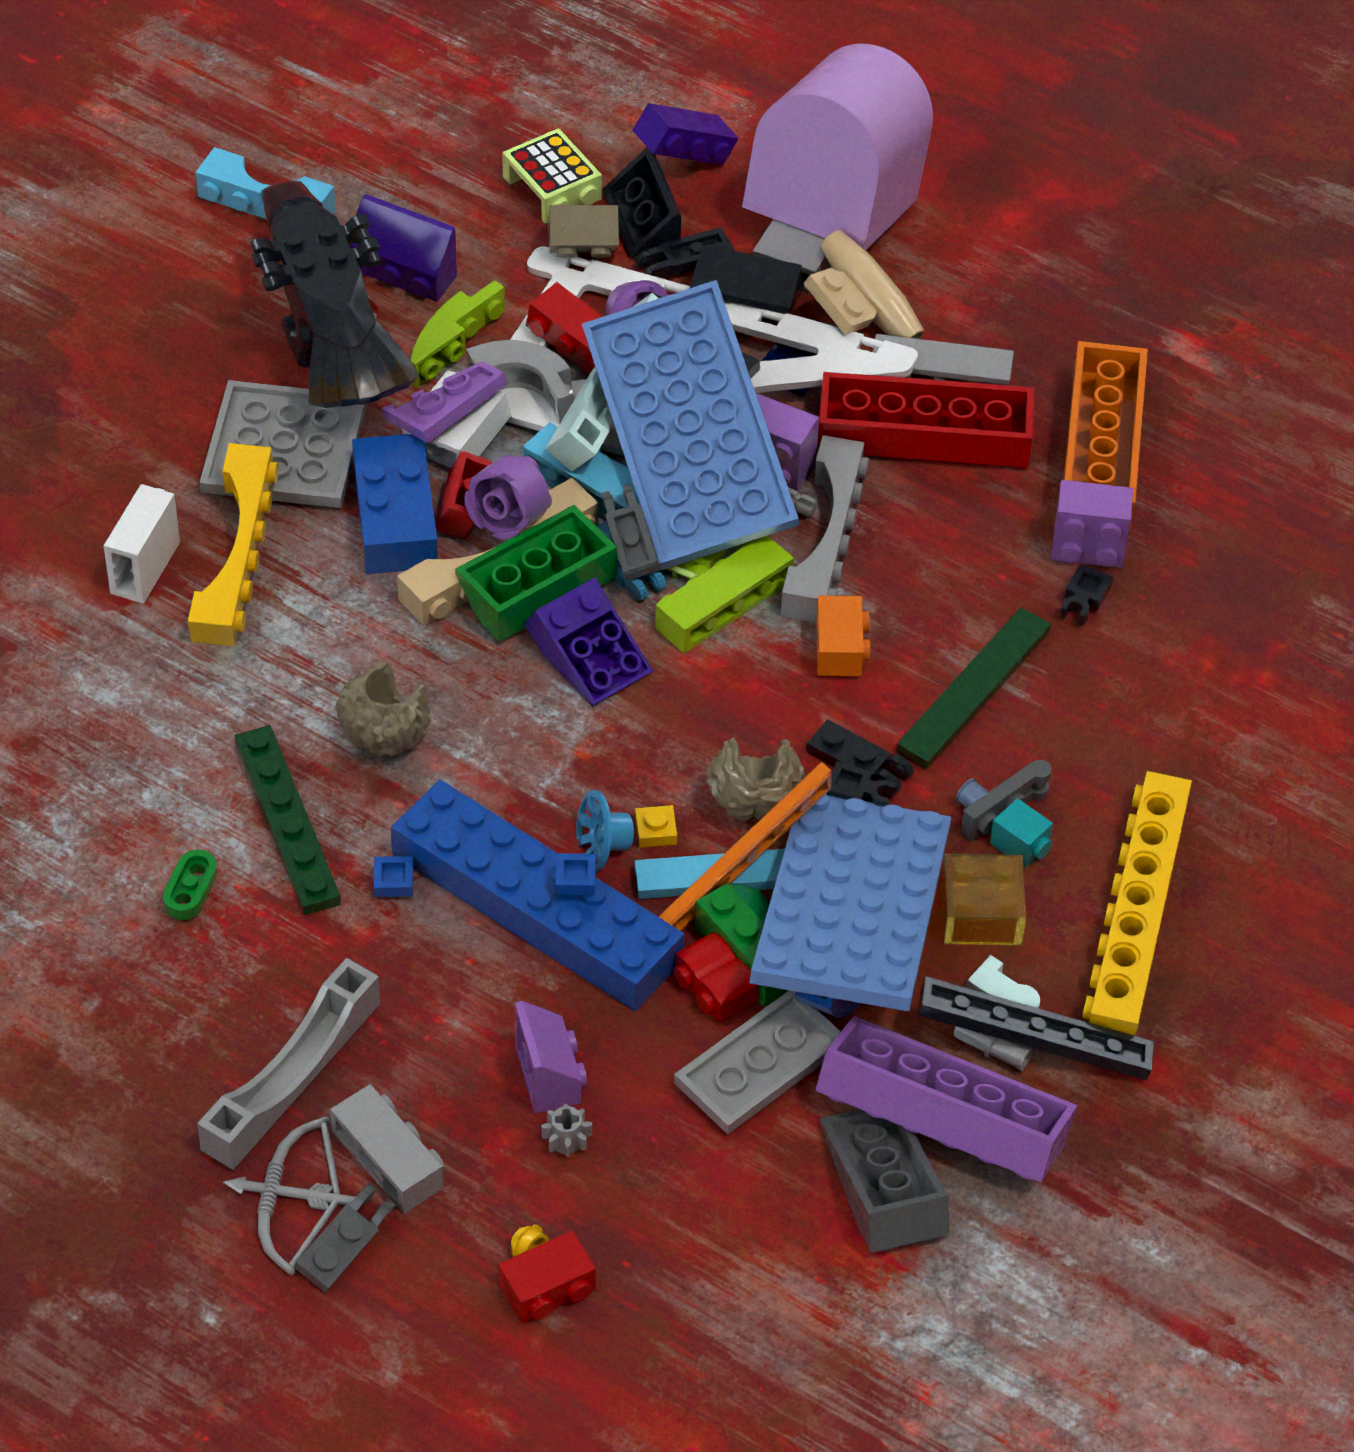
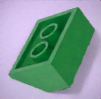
M726 883L696 901L695 930L702 938L712 932H716L730 946L735 956L743 961L751 970L770 902L758 888ZM760 985L759 1002L763 1007H766L789 990Z

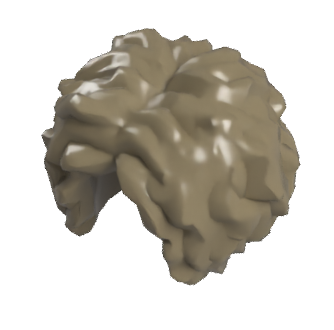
M377 661L375 667H367L363 675L356 674L353 679L344 685L341 698L336 702L337 716L349 741L354 743L355 746L366 748L371 754L378 756L386 754L390 756L401 755L405 749H412L416 744L422 743L424 737L428 734L427 727L431 722L429 718V697L425 691L426 686L422 683L419 684L410 699L404 702L403 696L396 690V678L393 676V669L388 662Z
M734 737L729 741H724L723 749L719 750L718 754L713 757L711 766L707 769L708 779L706 783L709 785L715 801L726 809L727 816H733L744 822L753 816L761 820L805 778L804 767L801 765L796 751L793 750V747H790L791 742L789 740H780V747L777 753L772 756H764L761 759L754 756H741L739 745Z

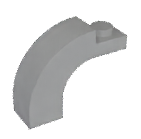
M518 340L488 342L466 349L468 368L483 361L504 372L508 384L502 387L501 390L525 388L537 392L546 400L558 423H561L575 397L572 390L570 367L558 354L541 345Z

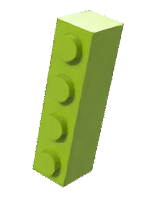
M769 536L746 542L738 551L726 559L723 558L717 561L711 569L700 576L691 578L685 586L676 592L661 598L656 604L655 629L685 654L784 587L789 566H794V557Z

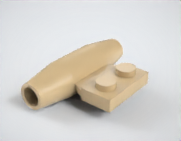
M837 230L827 236L821 243L820 248L832 268L809 275L804 285L842 332L846 335L866 328L873 322L887 335L921 339L925 334V330L905 295L876 260L842 230Z

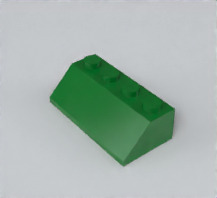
M572 505L455 569V574L478 621L500 642L526 628L523 623L535 610L594 577L600 586L616 578L618 572L617 546L575 505Z

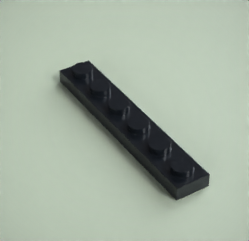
M925 976L921 985L917 1013L919 1016L1143 1080H1147L1152 1071L1154 1041Z

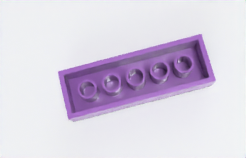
M853 1016L826 1050L815 1090L827 1095L835 1102L847 1103L864 1110L872 1117L884 1118L901 1125L909 1132L923 1134L940 1141L942 1145L948 1148L960 1149L977 1156L985 1163L997 1164L1014 1171L1022 1178L1033 1179L1038 1182H1042L1065 1147L1077 1109V1105L856 1016Z

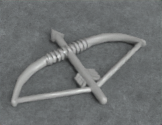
M327 1116L293 1129L279 1143L271 1162L268 1164L264 1183L248 1181L245 1176L223 1182L240 1194H243L244 1190L261 1193L257 1210L258 1236L264 1252L289 1275H294L295 1263L309 1248L337 1205H350L355 1199V1196L340 1194L327 1126L329 1124ZM321 1127L332 1185L315 1183L309 1190L281 1186L280 1183L284 1170L283 1162L290 1148L303 1134ZM278 1195L306 1199L310 1208L326 1210L290 1263L286 1262L276 1252L270 1237V1218L273 1216Z

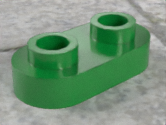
M191 850L180 857L163 892L165 911L172 918L178 920L190 919L202 910L217 878L216 860L211 853L205 850ZM195 873H203L200 876L194 875Z

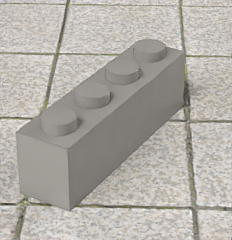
M876 334L875 336L876 340L890 341L914 348L917 351V363L912 373L904 378L1010 385L1014 354L1012 350ZM874 346L873 353H877L879 347Z

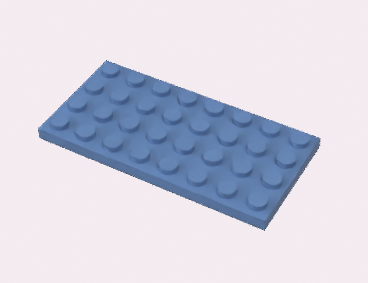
M717 280L582 324L661 570L800 525Z
M825 794L791 826L753 961L750 983L910 1011L949 835L951 816L940 815L933 811L922 812L905 809L897 805L881 807L858 798L845 800Z

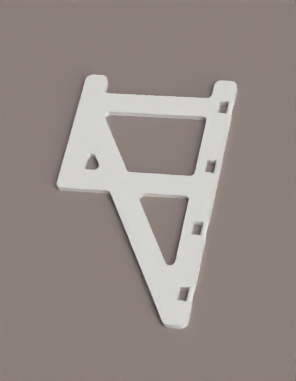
M545 246L536 248L527 261L528 271L531 274L550 279L543 292L558 282L578 298L585 291H594L609 296L620 284L641 280L654 281L661 285L665 291L674 293L690 288V286L593 259L590 261L579 257L560 258L557 257V253H549V247ZM573 264L576 266H580L585 268V270L581 272L574 269H570L569 265ZM724 301L735 331L817 354L809 357L761 361L760 370L751 378L755 393L822 386L823 372L904 378L912 373L918 360L917 351L908 346L886 340L884 342L865 337L864 334L857 332L845 335L836 326L792 314H782ZM526 315L510 340L531 342L547 348L549 343L533 334L525 326ZM764 317L767 319L778 321L779 323L777 326H775L772 324L761 322V319ZM865 345L872 348L876 346L879 349L877 353L860 349V346ZM586 380L571 381L575 398ZM507 388L502 390L507 394L511 417L507 422L537 431L543 429L549 422L557 427L560 425L546 400L537 392L525 388ZM611 416L609 433L599 449L624 456Z

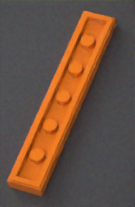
M821 762L676 899L659 918L680 931L687 927L695 919V906L698 899L726 883L732 884L832 788L831 770Z

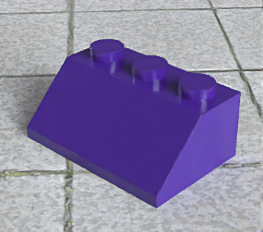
M364 194L356 215L366 214L370 223V227H367L370 237L377 238L381 250L377 251L381 264L374 267H361L362 274L438 302L457 277L455 227ZM353 243L349 245L351 249H354L359 245V243Z

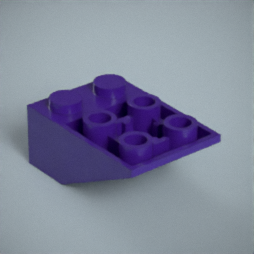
M595 577L535 610L523 623L541 653L591 706L598 704L653 672Z

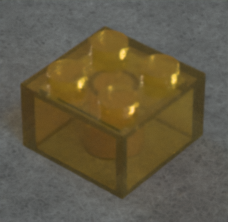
M945 854L941 880L944 944L1022 945L1026 922L1022 855Z

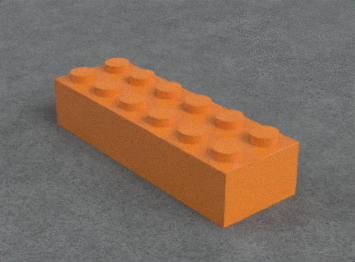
M1078 341L1063 480L1133 488L1129 531H1131L1136 501L1148 349Z

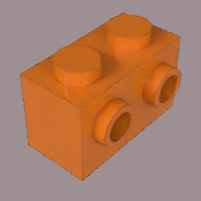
M818 595L816 614L817 676H862L863 662H870V639H863V633H869V611L862 610V596Z

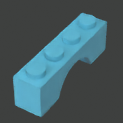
M214 147L195 172L198 197L266 219L260 193L261 190L271 185L257 182L246 173L243 156ZM305 176L297 180L301 181L322 203L324 209L334 214L336 208L333 185Z

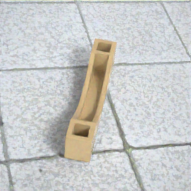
M570 478L549 490L552 505L542 517L522 532L572 505H575L592 523L598 526V502L573 478ZM485 552L461 558L426 559L397 575L398 600L423 626L436 619L443 618L453 609L469 602L455 574V569Z

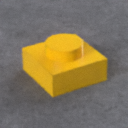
M673 805L635 808L639 848L677 845Z

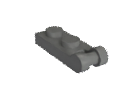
M1035 760L963 810L961 834L970 842L982 834H990L992 832L993 820L1017 798L1025 804L1031 800L1040 801L1045 799L1049 791L1048 781L1052 772L1051 765L1044 760Z

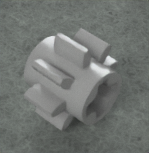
M564 1104L563 1107L558 1108L555 1112L547 1111V1123L541 1125L542 1138L549 1139L550 1152L556 1150L559 1153L565 1154L566 1157H570L572 1153L579 1149L584 1151L587 1149L586 1137L592 1136V1122H584L585 1110L583 1108L577 1110L574 1107L568 1106V1104Z

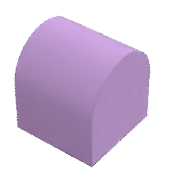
M852 44L830 53L774 103L759 121L753 142L742 207L823 238L837 230H842L866 251L918 198L933 125L931 99L919 74L899 55L876 45Z

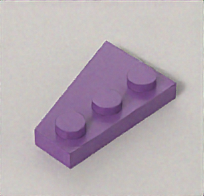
M481 361L445 378L442 383L443 386L436 390L425 393L422 389L411 394L412 401L396 408L392 403L381 409L386 420L429 443L431 440L439 437L443 431L458 420L466 417L470 411L486 399L494 396L508 382L504 372Z

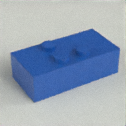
M412 434L352 439L354 475L366 574L406 571L426 559H438L437 535L424 441Z

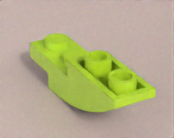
M494 280L472 297L459 291L436 311L423 328L413 348L410 362L419 373V377L411 386L418 388L426 381L435 378L440 371L451 363L460 360L466 353L465 340L474 336L478 330L492 320L498 319L505 312V287Z

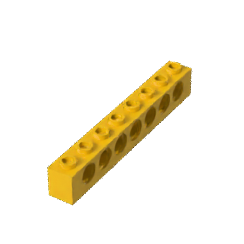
M1147 771L1144 785L1136 784L1132 807L1138 808L1137 815L1129 813L1125 836L1131 837L1130 844L1122 843L1118 865L1124 867L1123 874L1115 873L1111 895L1118 898L1116 904L1108 903L1104 926L1111 928L1109 935L1101 933L1097 956L1103 957L1102 966L1094 964L1089 986L1095 988L1096 993L1095 997L1087 995L1082 1019L1089 1020L1091 1024L1136 1036L1192 780Z

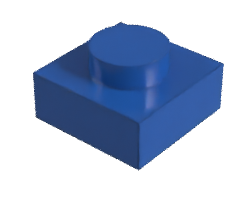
M556 853V894L595 895L596 854Z
M413 856L374 857V897H413Z

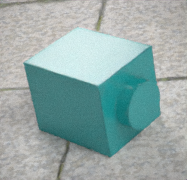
M1017 798L993 820L990 844L1026 869L1036 858L1039 860L1044 858L1053 844L1051 840L1053 823Z

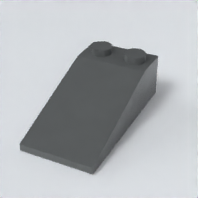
M861 1109L820 1118L821 1129L856 1224L870 1253L950 1235L948 1195L914 1133L884 1118L872 1117Z

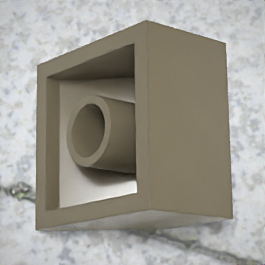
M550 205L548 216L549 253H557V257L574 258L577 257V253H591V257L607 258L611 257V253H617L619 247L618 205Z

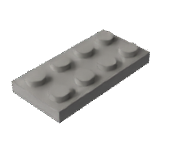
M789 990L674 1074V1084L727 1134L731 1133L821 1066L826 1050L841 1033L817 1009L800 1002L794 995L796 991Z

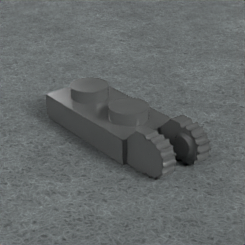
M631 484L623 486L625 501L629 504L625 508L615 510L616 505L613 495L609 491L601 493L607 510L605 516L613 542L617 546L618 558L626 581L661 570L640 503L636 502Z
M370 1183L362 1189L350 1205L346 1204L294 1265L297 1271L325 1293L330 1290L373 1240L379 1231L378 1228L396 1206L390 1199L382 1203L370 1222L359 1214L360 1209L374 1196L376 1188Z

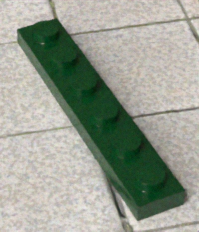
M271 725L235 734V745L303 915L341 905L339 891Z

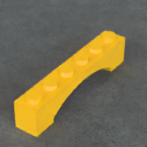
M228 444L222 475L225 493L233 494L240 510L238 533L231 554L218 576L202 592L194 591L188 617L191 642L235 647L238 632H244L246 611H243L244 603H250L252 598L253 582L250 580L251 572H257L259 551L256 550L258 542L263 543L265 539L266 522L263 521L264 513H270L272 492L269 490L271 484L277 483L279 464L278 462H273L271 447Z

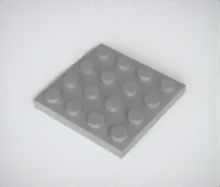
M228 380L201 475L200 492L233 496V494L225 493L222 475L228 444L263 446L272 448L273 462H278L279 464L277 483L271 484L269 490L272 492V501L342 508L353 464L352 439L359 438L367 404L324 408L309 405V389Z

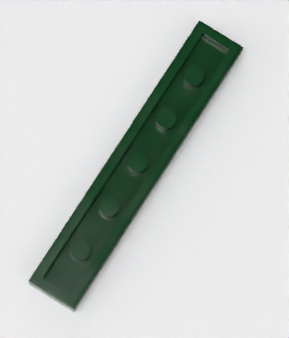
M1020 607L897 743L896 752L928 769L1050 633L1051 624Z

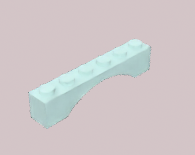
M651 293V294L648 295L646 298H644L642 301H640L639 303H637L635 306H638V305H641V304H644V303H647V302H650V301H653V300H656V299H659V298L656 297L653 293ZM596 367L593 368L545 448L571 472L596 455L609 433L611 413Z

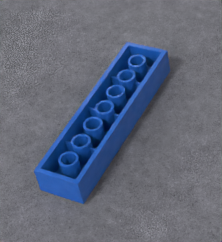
M441 779L391 826L393 856H413V869L636 1012L673 973L675 953L684 948L683 932L596 877L595 895L556 894V852Z

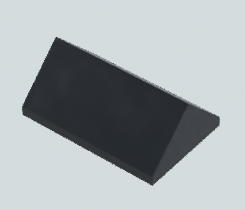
M646 147L603 188L608 204L618 205L619 231L627 251L633 259H636L638 254L644 250L647 251L648 249L658 247L659 244L681 238L680 211L656 155Z
M703 244L690 288L717 280L724 301L786 314L791 312L803 293L804 287L802 265Z

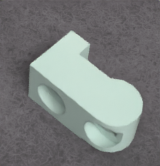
M992 955L984 961L967 981V988L1035 1008L1040 1006L1038 992L1033 987L1017 984L1002 974L1003 963Z

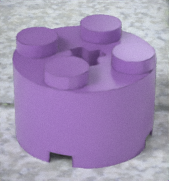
M515 455L502 456L473 476L469 481V490L465 492L464 499L468 514L475 525L480 529L487 528L494 533L491 536L497 539H511L542 517L552 505V498L549 494L547 483L538 470L537 462L529 456L519 457Z

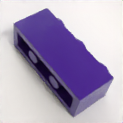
M651 103L647 104L632 130L653 154L719 165L725 163L739 139L718 115Z

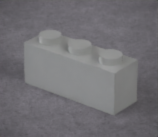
M369 1084L330 1109L332 1132L403 1214L443 1189V1170L445 1166L441 1157L434 1149L428 1150L422 1144L416 1128L409 1121L404 1123L400 1119L394 1104L387 1095L383 1094L380 1096Z

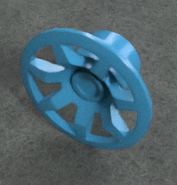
M589 790L584 795L578 810L576 838L579 847L592 845L585 854H596V874L605 867L610 851H628L634 837L632 818L628 813H610L604 795L598 790ZM586 807L587 811L592 815V817L585 813ZM582 825L589 828L588 834L582 835Z

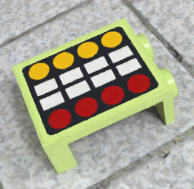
M559 128L502 152L503 178L509 184L521 179L524 180L541 199L542 221L545 224L548 223L550 205H591L602 199V174Z

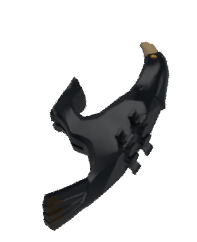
M301 181L276 183L261 190L260 196L270 228V241L266 238L252 240L251 246L255 253L252 254V259L256 267H261L264 275L262 283L265 290L274 291L283 287L292 314L285 316L281 320V325L286 333L288 344L298 366L310 367L309 405L324 408L363 405L379 401L381 398L408 388L419 377V373L402 348L376 320L368 300L360 270L361 267H374L381 264V259L377 252L381 248L377 238L370 237L367 227H370V223L366 214L355 215L345 225L341 226L338 218L324 209L322 203ZM359 243L354 249H351L349 244Z

